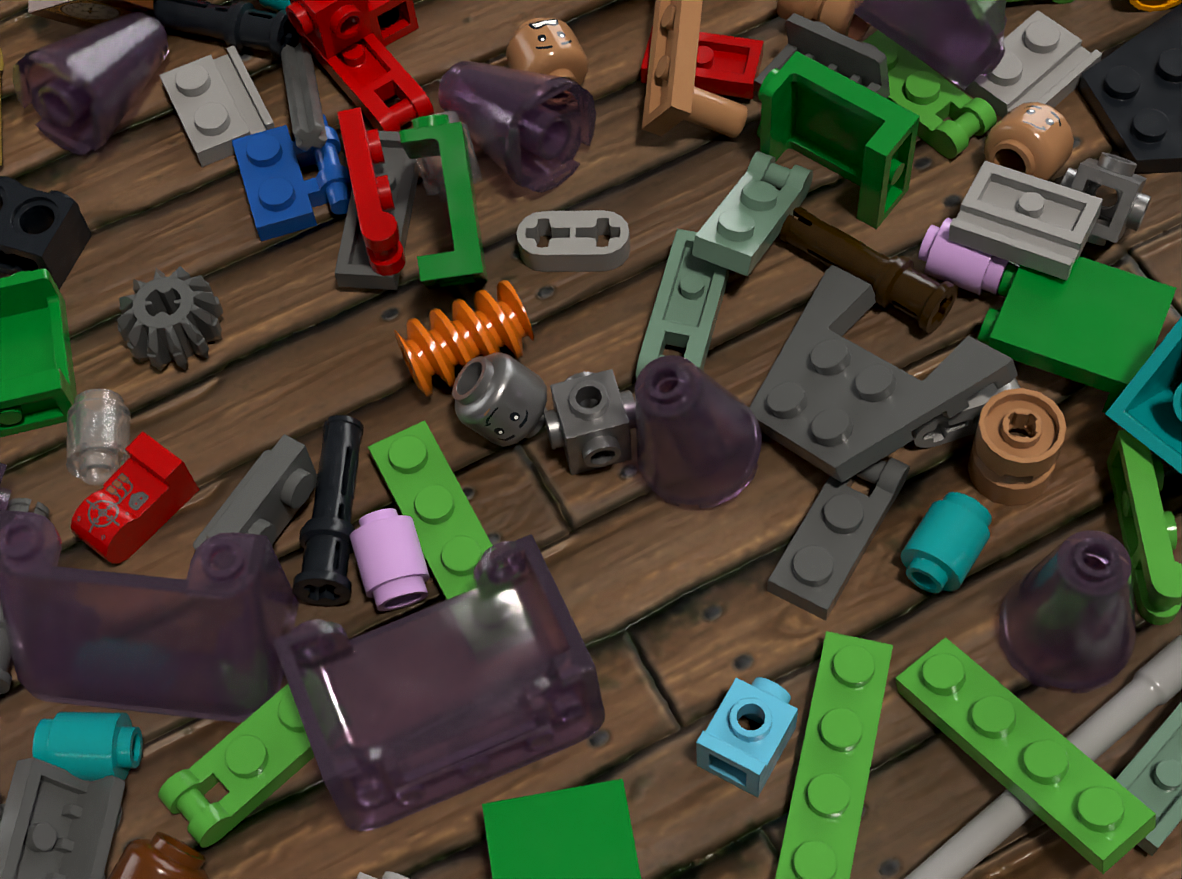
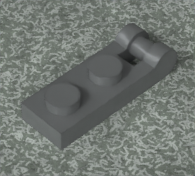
M892 457L888 462L882 459L843 483L829 476L769 577L767 591L826 621L903 487L910 466ZM857 476L876 485L870 497L851 488Z

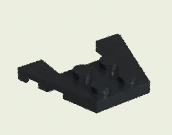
M1182 3L1081 74L1078 91L1119 156L1137 164L1134 174L1182 172Z

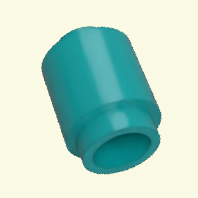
M949 492L942 500L933 502L901 552L900 557L902 563L907 568V577L916 586L931 593H940L942 590H958L990 538L988 527L992 522V517L989 511L974 498L959 492Z
M59 712L54 719L44 718L39 721L34 733L32 754L33 757L65 769L73 776L85 781H95L110 775L125 780L130 768H137L140 764L143 739L140 728L132 727L131 719L127 713Z

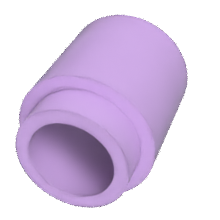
M947 217L941 227L931 225L925 234L918 254V259L926 262L925 275L943 282L949 281L959 288L981 295L983 290L997 295L1009 261L948 240L950 223L953 220Z
M393 508L377 510L359 519L360 527L350 534V540L366 596L374 598L377 610L390 611L400 609L426 598L428 591L425 582L429 580L430 575L413 518L411 516L398 515L397 510Z

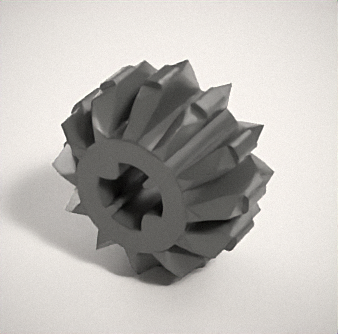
M181 266L169 277H166L164 273L155 268L153 280L147 283L133 279V291L135 294L119 298V309L122 315L117 318V327L123 340L128 342L127 346L131 354L138 358L140 363L150 360L152 366H155L160 372L172 360H175L178 366L186 370L188 357L196 354L208 358L209 347L207 343L222 340V328L219 322L223 319V308L218 297L214 296L210 284L203 279L202 275L191 278L190 274Z

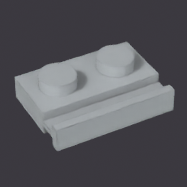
M1037 10L963 73L961 89L973 98L978 97L987 101L1001 118L1015 107L1028 102H1040L1054 108L1079 86L1081 74L1101 61L1102 53L1096 49L1092 53L1081 46L1082 39Z
M234 45L226 48L228 54L213 60L210 54L159 75L202 167L234 155L235 151L232 140L275 128L274 122Z
M984 161L961 203L960 212L950 223L948 240L1067 281L1075 260H1078L1100 216L1103 199Z

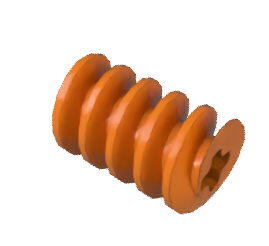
M503 280L497 284V301L486 290L476 291L474 295L475 311L462 299L453 301L452 321L440 309L435 308L429 313V331L416 318H411L406 323L407 340L394 329L398 346L417 387L426 397L433 395L432 376L438 374L451 388L455 383V366L461 365L464 367L473 358L481 355L485 357L497 352L500 353V347L506 346L517 359L523 357L522 338L528 336L534 341V335L523 304L509 281Z

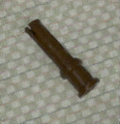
M800 206L793 210L794 216L789 214L780 232V239L783 242L806 252L829 267L834 265L871 284L875 293L876 304L886 309L894 306L919 321V328L926 333L934 332L950 312L958 292V286L949 281H945L942 284L915 270L912 260L904 256L889 258L838 228L820 220Z

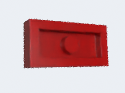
M652 29L641 65V83L646 84ZM699 32L694 86L714 94L753 99L755 91L754 80L759 75L764 41Z

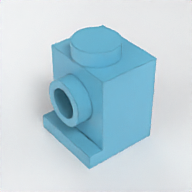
M756 677L751 685L735 678L706 731H702L696 742L697 766L758 798L796 729L798 708L789 704L791 700L790 694L782 686L766 678ZM744 716L762 726L756 730H746L739 725L738 720Z

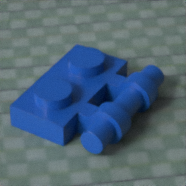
M324 114L323 119L327 141L320 149L314 146L308 151L299 149L296 146V141L291 140L287 125L232 140L261 242L317 226L313 207L329 203L334 214L341 215L348 211L350 193L352 191L348 168L340 163L338 154L341 151V144L338 134L334 128L328 125ZM317 164L319 170L317 176L304 180L300 168Z

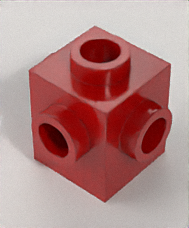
M290 0L291 4L286 7L288 18L296 31L302 37L307 36L327 59L374 32L366 0Z

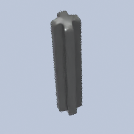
M301 42L296 47L286 45L281 51V60L296 146L304 151H308L312 146L320 149L325 145L327 135L310 47Z

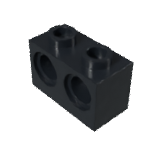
M0 176V272L12 275L20 271L47 269L60 290L92 236L79 205L70 196L55 190H51L48 193L23 186L10 177Z

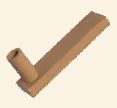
M656 0L642 130L663 136L684 120L725 136L736 138L745 126L747 120V107L745 105L694 86L703 0Z

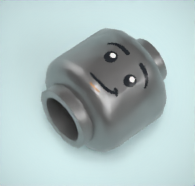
M497 352L485 357L478 356L469 361L458 374L452 392L455 399V412L464 425L490 442L503 447L516 444L524 438L534 436L544 425L543 412L547 411L545 407L547 403V386L539 375L510 355Z

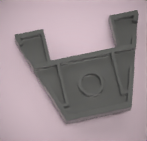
M831 265L823 275L746 413L754 428L843 483L913 441L914 438L911 434L913 430L940 414L950 419L970 407L967 400L968 397L994 383L997 389H1000L1010 383L1018 374L1011 357L970 336H967L922 381L845 339L842 336L876 303L875 293L871 284Z

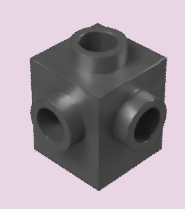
M1102 152L1099 161L1088 158L1080 163L1078 170L1068 168L1062 180V186L1096 196L1097 189L1104 185L1115 189L1118 195L1115 205L1101 207L1100 216L1087 242L1102 246L1105 245L1106 240L1117 243L1124 235L1126 228L1135 231L1139 229L1151 196L1141 193L1147 178L1134 174L1137 166L1136 163Z
M612 369L598 373H577L568 377L563 382L550 385L554 409L543 412L545 425L552 449L563 447L571 475L632 460L630 429L639 427L638 413L631 391L619 392Z

